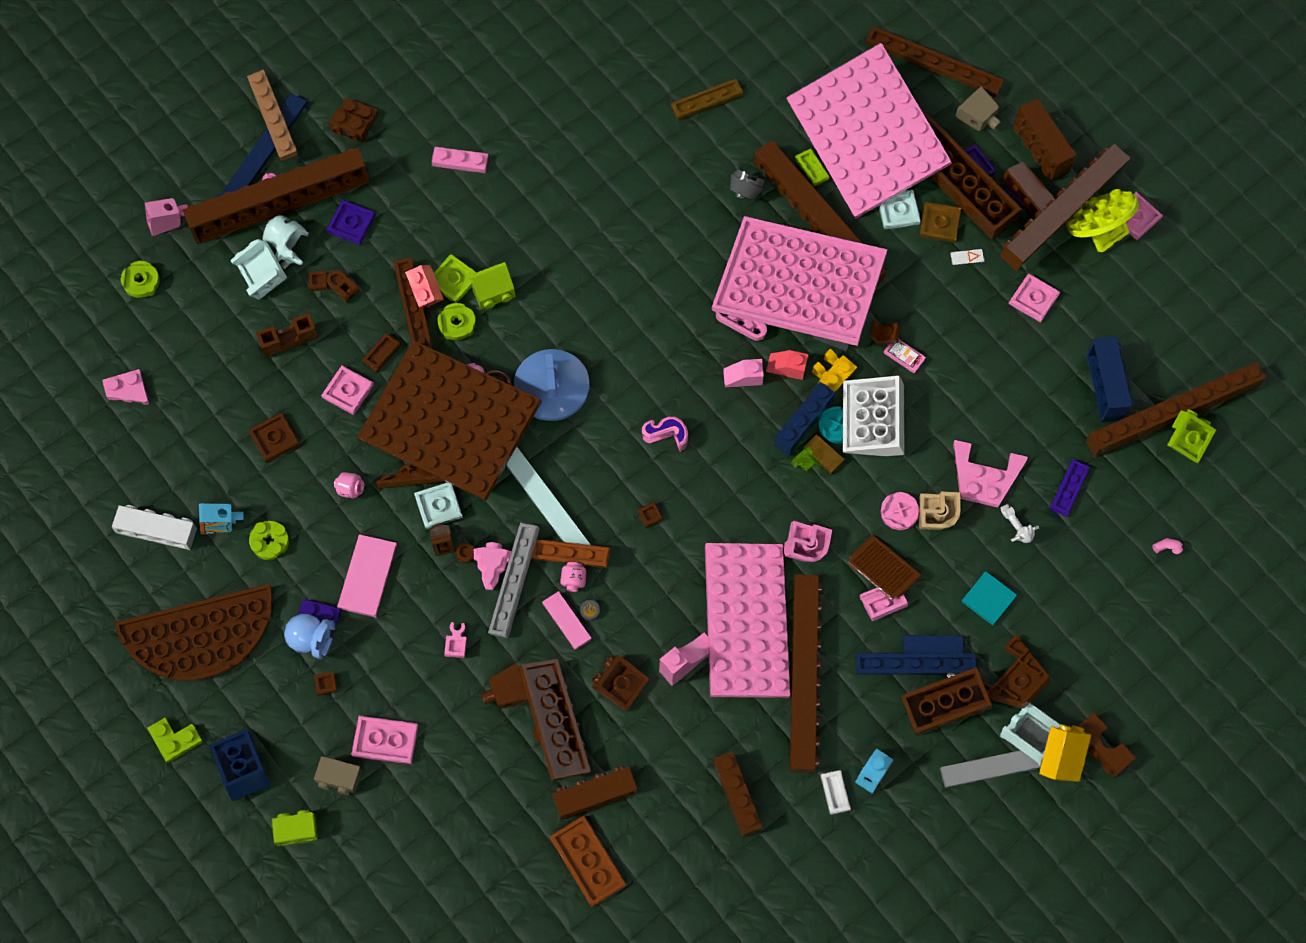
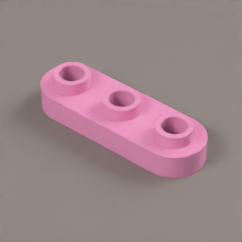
M716 312V318L719 322L750 339L760 341L765 338L767 327L764 323L732 315L724 317L722 316L723 313ZM758 330L760 333L755 334L754 331Z

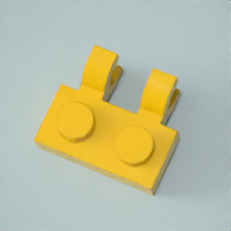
M829 349L825 354L824 360L832 365L831 369L827 372L823 365L817 362L811 372L820 378L819 382H822L836 392L842 386L843 381H846L855 372L857 366L845 356L839 359L835 352Z

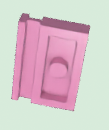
M878 588L860 595V600H862L872 621L908 606L904 595L898 599L894 597L891 600Z

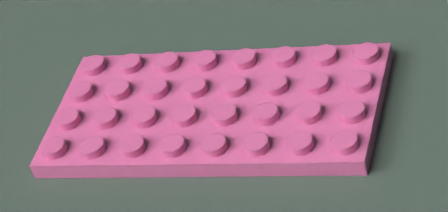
M706 543L705 565L710 697L789 698L790 682L783 544Z

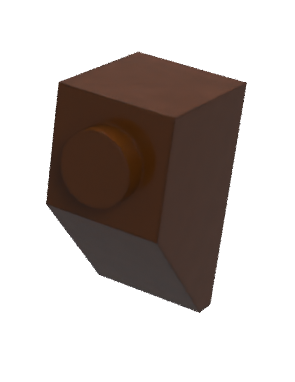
M438 524L429 529L436 556L455 552L449 525Z

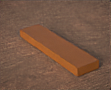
M537 539L531 558L560 563L576 562L586 566L608 568L611 549L609 547Z

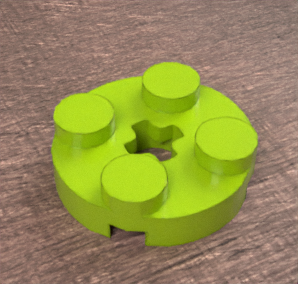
M136 261L130 264L131 266L127 270L126 268L121 275V284L128 295L142 298L155 294L159 286L160 277L157 270L150 263ZM140 276H143L144 281L138 283L136 279H139Z
M449 304L439 314L438 326L446 339L462 340L473 334L476 325L473 311L465 307L464 304ZM455 318H458L459 321H462L461 323H459V325L452 324V322L455 321Z
M259 522L250 533L249 544L252 551L259 558L274 560L287 550L289 536L284 526L278 522ZM268 536H271V538L274 539V542H270V544L267 545L266 541L264 540Z

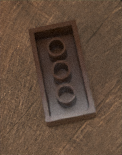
M1036 99L1019 107L1013 125L1014 131L1017 135H1020L1024 146L1032 153L1034 161L1041 166L1044 176L1048 177L1052 182L1070 173L1076 154L1041 102Z
M977 667L901 695L916 736L992 709Z

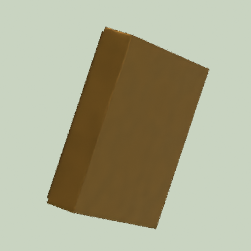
M925 202L919 237L956 243L961 208Z

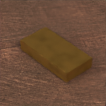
M817 434L803 447V450L830 474L844 462V458Z

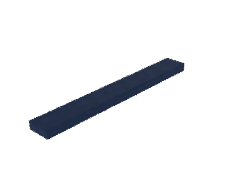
M292 93L280 109L288 130H290L307 105V101ZM268 128L220 196L226 192L239 190L243 186H250L276 150Z

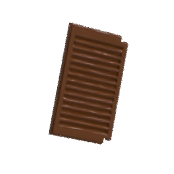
M874 535L869 537L849 556L850 561H848V564L891 600L894 597L900 598L922 576Z

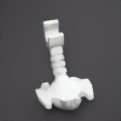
M1008 504L1002 506V514L1018 530L1011 541L1018 540L1023 543H1030L1034 538V531L1039 526H1022L1015 516L1013 507L1009 508Z

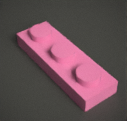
M435 147L431 163L435 167L486 173L489 156L485 153Z

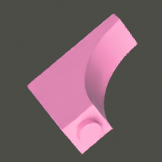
M705 632L682 648L677 649L674 647L660 659L659 672L672 686L709 656L708 636Z

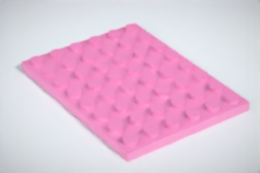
M881 43L787 97L789 104L855 219L952 164Z
M744 216L714 299L712 311L858 346L887 255V249Z

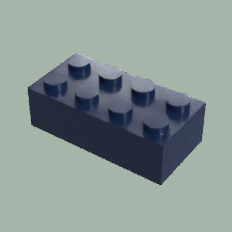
M1116 336L1093 339L1086 353L1101 423L1124 419L1133 406V397L1129 395L1128 391L1129 379L1125 377L1124 373L1125 362L1121 360L1120 355L1122 351L1121 344L1117 342Z

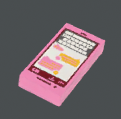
M900 340L898 343L889 344L884 350V354L914 374L926 359V357Z

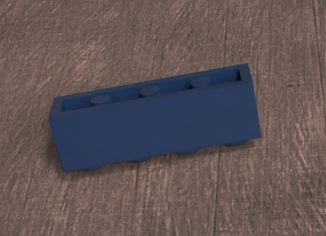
M819 382L775 437L774 446L787 456H790L820 419L822 413L832 404L836 392L822 382Z

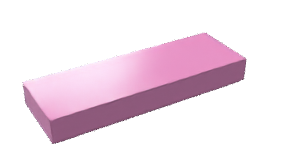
M559 591L542 602L574 650L591 641L590 635Z

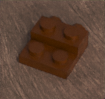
M345 98L340 109H336L329 122L330 129L337 135L342 134L348 136L353 141L364 142L379 114L378 110Z
M609 656L603 664L605 669L602 673L598 672L593 677L592 682L594 684L591 688L604 698L611 700L622 710L627 711L649 678L621 656Z

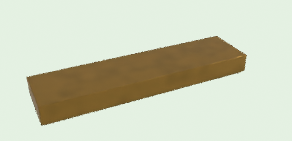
M733 79L671 103V108L679 121L742 97L743 91L737 80Z

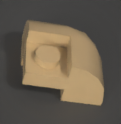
M960 492L920 494V530L948 529L959 519Z

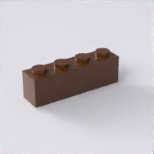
M1024 161L1007 169L1001 179L1034 220L1036 219L1035 215L1042 208L1045 210L1047 203L1054 198Z
M733 752L713 758V766L742 839L761 832V822Z
M620 766L613 769V772L610 774L600 773L595 775L594 779L586 782V779L574 783L575 786L570 788L563 786L556 789L555 793H552L560 820L637 794V787L630 768Z

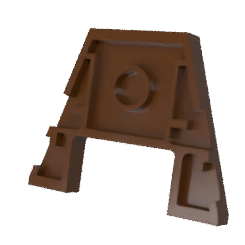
M1015 635L1004 647L1008 653L1018 658L1016 662L994 685L989 684L982 678L981 680L990 700L1025 709L1050 682V678L1038 661L1031 655L1029 649L1022 643L1019 636Z

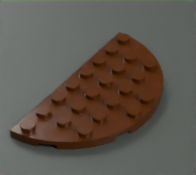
M270 584L118 621L115 622L118 636L128 653L148 671L176 681L210 679L228 672L239 665L258 646L266 632L271 617L272 589Z

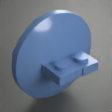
M547 349L530 355L521 363L515 374L514 387L541 399L542 402L534 415L535 418L545 421H557L570 417L584 405L589 393V376L582 362L574 355L562 350Z

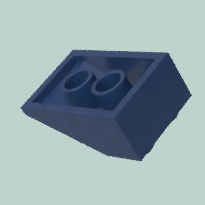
M247 729L209 745L232 802L270 785Z

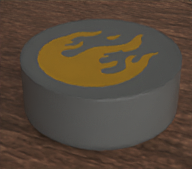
M593 600L583 602L580 607L581 616L587 621L595 620L600 614L598 603Z

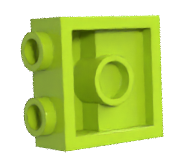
M1189 409L1186 412L1181 410L1172 426L1176 430L1167 446L1191 461L1199 463L1216 429L1211 427V422L1206 419L1197 418V413Z

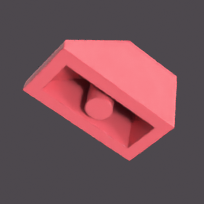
M791 350L771 353L766 372L803 380L808 354Z

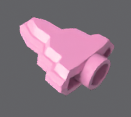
M490 542L486 543V548L474 549V560L477 561L478 569L482 572V581L486 590H493L499 582V575L505 571L506 565L510 561L511 551L502 549V545L499 543Z

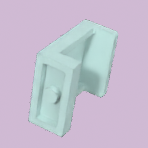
M260 239L252 241L247 248L238 252L231 259L232 264L238 266L249 286L247 292L251 297L261 299L287 278L268 243Z

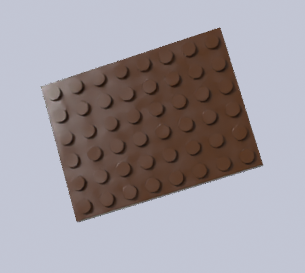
M413 340L357 438L487 501L542 401L540 398Z

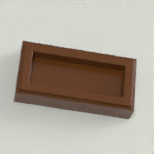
M385 333L362 359V362L377 373L401 347V343Z

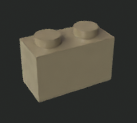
M321 756L314 781L318 784L319 788L330 790L331 787L338 789L337 792L344 795H349V793L355 794L362 769L360 766Z

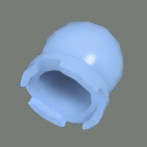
M299 614L292 617L286 624L284 632L285 641L289 647L297 652L307 653L312 651L313 657L322 659V655L326 656L333 641V638H330L331 629L335 630V623L327 619L320 623L311 614Z

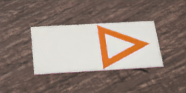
M982 249L950 252L953 265L984 262Z

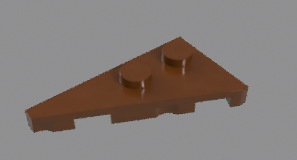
M406 464L399 468V472L391 476L389 474L383 476L377 481V487L385 488L443 482V480L410 464Z

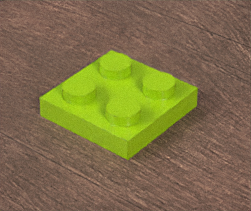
M450 254L434 272V276L441 294L452 302L458 303L472 287L470 275L476 272Z

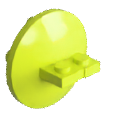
M1120 189L1113 190L1096 198L1092 197L1067 221V229L1071 235L1076 237L1092 236L1098 252L1103 253L1116 241L1121 240L1130 233L1126 222L1137 212L1139 208L1138 199L1132 192H1122Z

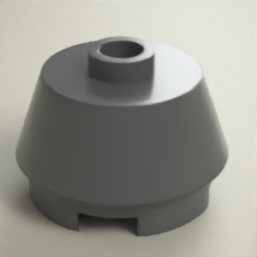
M736 167L734 173H731L730 190L736 192L735 196L745 200L747 197L754 200L764 189L765 180Z

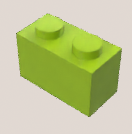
M309 810L297 812L298 815L290 816L288 813L277 815V818L272 819L274 843L277 846L318 840L315 814Z

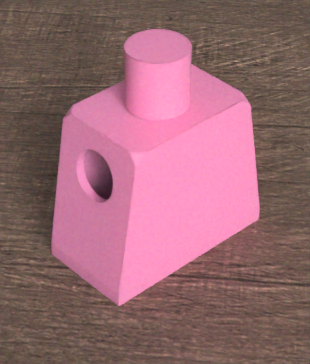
M173 198L145 203L146 219L152 236L179 227L181 225L180 217L185 216L183 209L188 207L187 204L177 206Z

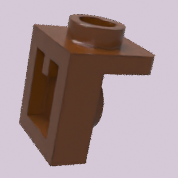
M877 320L872 321L869 334L877 345L895 344L899 341L901 326L898 323L880 325Z

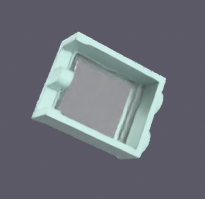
M1029 703L1025 709L1022 708L1018 715L1015 714L1008 727L1004 726L1000 737L1009 741L1035 760L1038 765H1041L1050 728L1059 727L1060 724Z

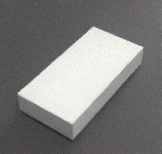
M841 770L821 774L830 815L850 811Z

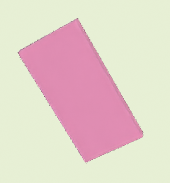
M364 535L358 536L337 606L339 609L371 617L377 616L397 543Z

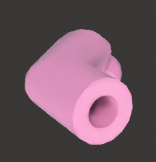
M1166 538L1152 545L1156 553L1167 548L1172 549L1174 554L1183 552V544L1174 539Z

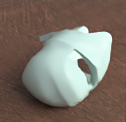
M276 216L267 223L263 234V241L275 247L277 250L275 254L277 261L283 260L280 265L282 268L286 269L291 263L302 265L303 261L291 249L301 234L308 236L309 233L296 221L290 222L285 216Z

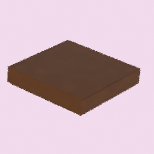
M282 412L248 430L266 463L300 445Z

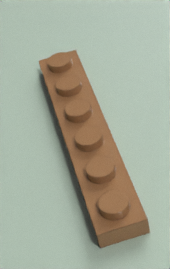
M264 69L247 76L280 160L285 161L297 156L298 152Z

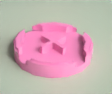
M896 492L885 498L880 512L887 526L896 530H906L916 523L920 510L914 497L908 493Z

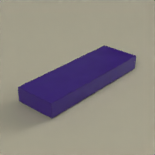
M1072 459L1049 508L1050 510L1065 517L1068 516L1090 466Z

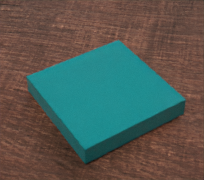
M985 571L961 602L993 626L1017 595Z

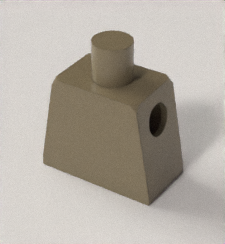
M982 87L977 89L961 104L956 113V118L978 131H981L987 125L996 130L1001 124V121L996 118L999 106Z

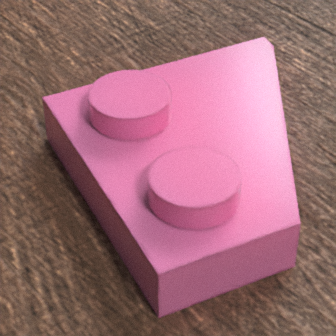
M139 369L102 380L106 397L109 400H123L124 402L131 403L135 401L142 402L145 405L149 404Z

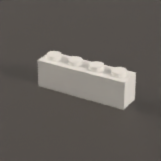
M126 505V507L119 506L112 524L113 530L118 534L187 550L191 549L197 531L193 521L188 518H181L180 520L166 513L158 515L152 510L145 509L141 511L131 505Z

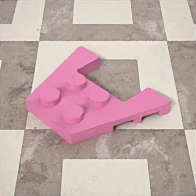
M954 440L953 449L956 458L955 464L957 466L960 499L998 508L1028 457L1011 453L1007 471L968 462L971 444Z

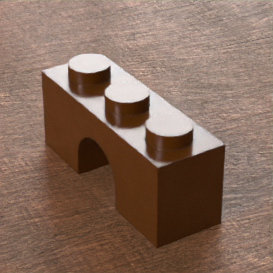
M307 313L291 319L292 324L286 329L276 330L272 326L256 332L265 357L319 338L310 314Z
M1094 712L1078 726L1084 728L1085 733L1091 734L1088 753L1093 759L1098 760L1103 765L1102 768L1108 775L1117 776L1135 759V756L1122 743L1114 749H1108L1102 745L1100 736L1108 727Z

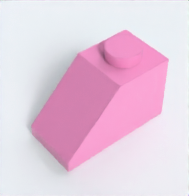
M762 359L742 360L723 369L725 387L763 384Z

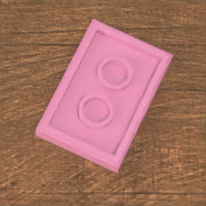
M359 716L351 755L353 757L412 764L419 725L417 723Z

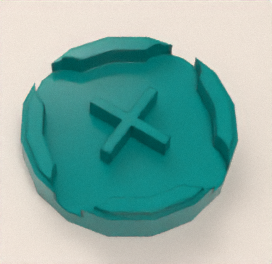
M830 407L820 416L818 423L819 432L829 442L843 443V407Z

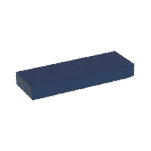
M903 635V654H963V636Z

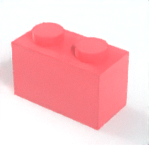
M420 265L405 272L419 307H429L444 300L431 265Z

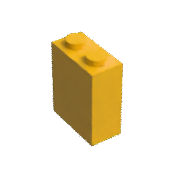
M1060 724L1059 727H1051L1039 774L1054 780L1080 782L1091 734L1085 733L1084 728L1078 726L1070 727Z

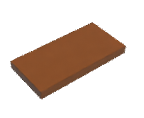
M584 815L549 836L591 908L627 886Z

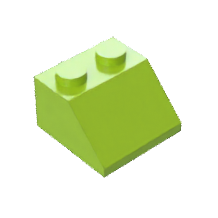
M505 262L470 275L472 289L481 310L492 308L500 302H508L515 297L514 286Z

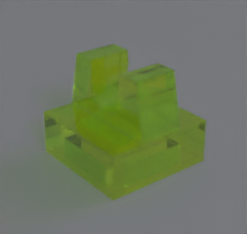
M806 447L790 463L795 468L800 465L807 471L814 464L813 460L809 457L812 453L811 449Z

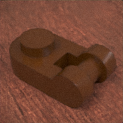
M335 270L327 275L328 286L345 303L350 300L353 294H357L360 291L357 285L341 271ZM347 286L348 289L344 292L342 288Z

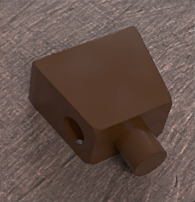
M517 663L490 678L491 690L481 693L484 704L496 700L499 709L529 704Z

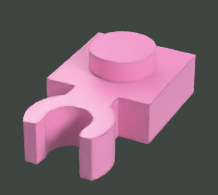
M451 623L450 630L452 636H446L444 655L445 657L465 658L467 638L461 637L465 632V625L462 623L461 629L457 631L454 629V623Z

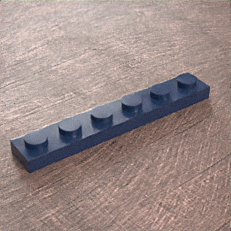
M856 653V675H957L976 668L975 654Z

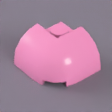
M797 521L791 522L788 540L784 545V555L802 562L820 560L829 549L832 530L815 524L809 526Z

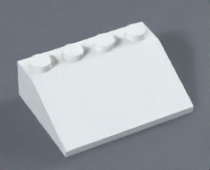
M899 376L843 381L844 453L876 456L904 455V384Z

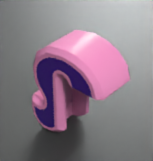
M666 417L657 426L654 425V420H650L643 425L642 438L649 444L674 436L680 452L688 444L687 427L677 417Z

